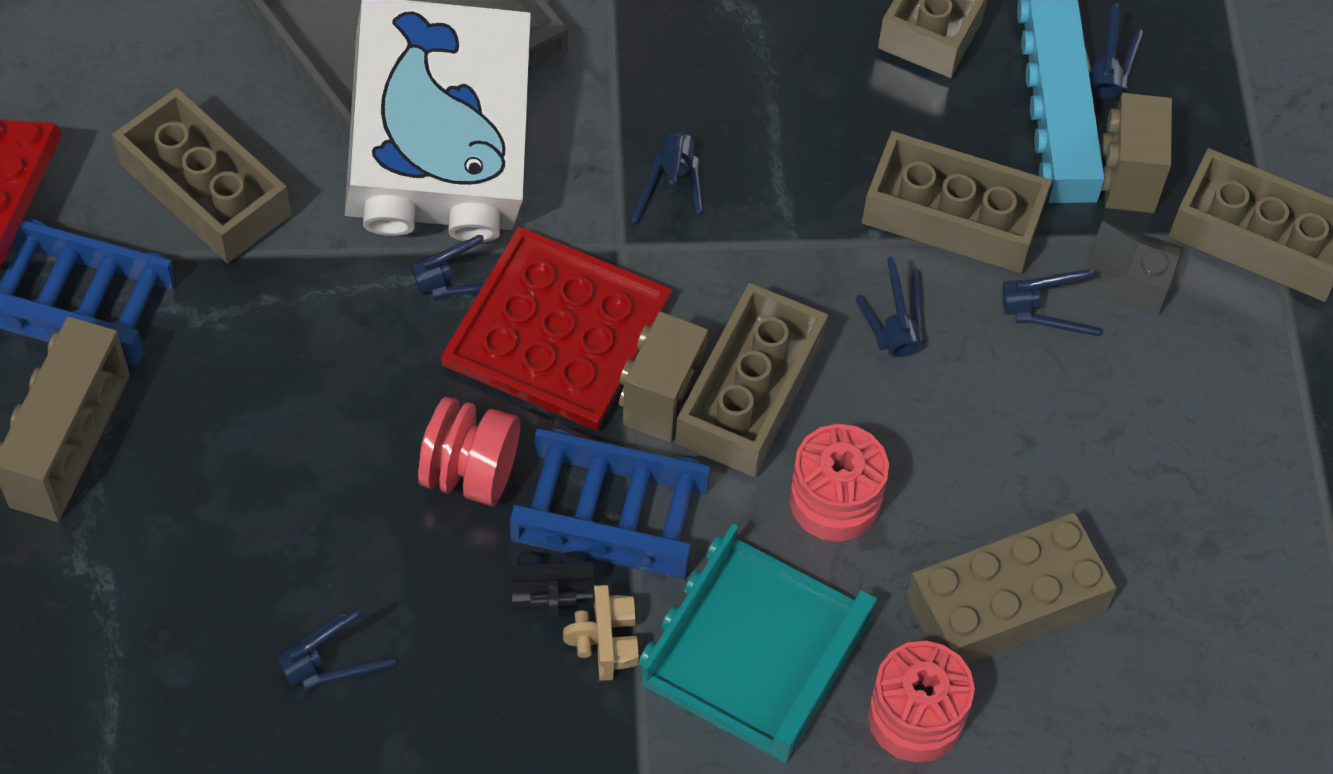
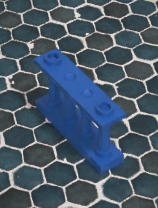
M22 220L13 239L17 250L0 282V329L49 342L53 333L61 330L67 316L117 330L126 363L138 367L144 350L139 332L134 328L154 285L174 290L176 279L171 260L155 252L143 253L47 227L37 220ZM35 252L58 258L38 299L30 301L13 296ZM75 263L97 269L78 310L70 312L54 307ZM114 274L137 280L118 321L110 323L94 318Z
M537 428L535 434V457L545 459L532 505L528 507L514 505L510 518L511 541L563 553L582 552L586 558L685 580L689 566L691 544L682 542L680 536L691 493L697 492L707 495L710 466L703 465L692 458L683 457L676 459L575 437L560 429L548 431ZM562 463L588 468L576 513L571 517L554 514L549 511ZM605 472L631 478L619 525L614 527L595 523L592 520ZM648 482L674 487L663 534L659 536L639 533L636 530Z

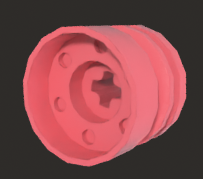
M448 396L442 398L426 428L421 445L418 482L421 487L433 489L440 481V490L443 493L450 494L454 491L461 477H463V496L465 499L494 507L505 490L514 464L521 427L519 416L489 409L477 426L476 406L473 403L467 402L460 409L457 399Z
M837 423L819 427L804 438L796 452L789 504L795 520L806 532L822 540L841 542L858 538L871 529L881 510L883 494L888 479L889 461L884 447L871 433L857 426Z
M926 640L905 643L887 655L879 666L868 710L871 733L883 749L896 758L915 763L936 760L952 750L961 738L975 691L971 670L961 656L945 645Z

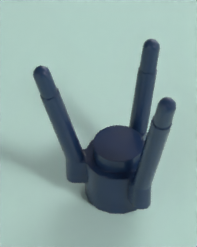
M1117 3L1111 6L1106 57L1098 59L1090 67L1086 51L1092 95L1105 100L1114 99L1121 92L1127 91V80L1143 36L1141 29L1136 30L1123 67H1121L1119 61L1115 59L1119 21V5Z
M677 132L668 134L664 138L662 151L655 153L653 167L630 219L631 223L636 224L639 221L662 168L669 174L668 183L670 186L676 185L678 176H683L687 171L689 172L694 211L697 215L702 214V196L699 180L700 159L694 156L695 141L691 136Z
M476 235L436 255L411 262L412 273L421 295L432 292L434 300L451 295L478 294L484 284L445 285V282L452 280L447 260L482 243L484 236Z
M890 256L887 262L897 314L890 316L886 320V326L883 330L863 296L858 295L856 302L876 336L879 350L888 349L889 354L893 357H906L920 351L922 344L925 342L922 330L921 273L918 269L912 272L911 319V316L906 313L896 259Z
M1093 270L1073 271L1032 280L1003 281L1002 301L1004 314H1015L1016 324L1034 323L1081 334L1102 335L1100 328L1031 313L1032 309L1040 308L1039 289L1068 284L1079 279L1092 277Z
M355 609L347 615L339 613L300 642L275 654L291 687L303 683L307 691L320 684L395 667L397 660L389 658L317 674L316 670L323 667V663L315 648L362 616L360 609Z

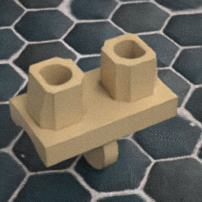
M608 585L594 586L595 623L589 622V613L587 611H577L575 613V623L563 629V640L566 644L577 647L578 657L580 658L590 657L592 655L591 645L597 644L599 681L613 680L614 669L638 666L637 636L612 638L611 627L635 626L634 596H609Z

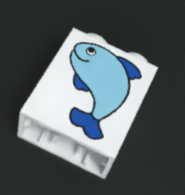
M361 0L356 31L345 216L362 217L363 227L366 230L389 236L404 235L412 232L415 228V222L449 225V235L460 241L468 240L480 234L484 236L483 242H490L499 237L500 229H513L523 201L530 12L410 0Z

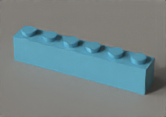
M1018 0V23H1024L1025 26L1021 39L1022 54L1029 56V63L1026 65L1027 87H1033L1034 93L1030 100V116L1032 120H1037L1038 129L1035 130L1034 146L1036 153H1042L1043 160L1039 166V176L1052 180L1047 195L1048 203H1097L1104 182V172L1078 0Z

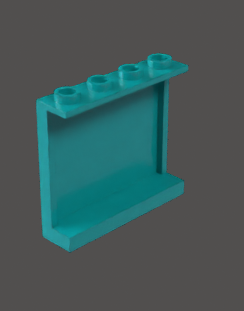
M732 523L724 537L717 535L713 540L706 555V559L709 561L701 572L696 569L692 573L685 586L684 594L687 596L681 606L673 605L668 611L661 626L664 633L657 644L650 641L645 647L638 662V665L642 667L641 685L787 764L873 618L877 598L862 590L855 600L839 593L738 540L739 526Z

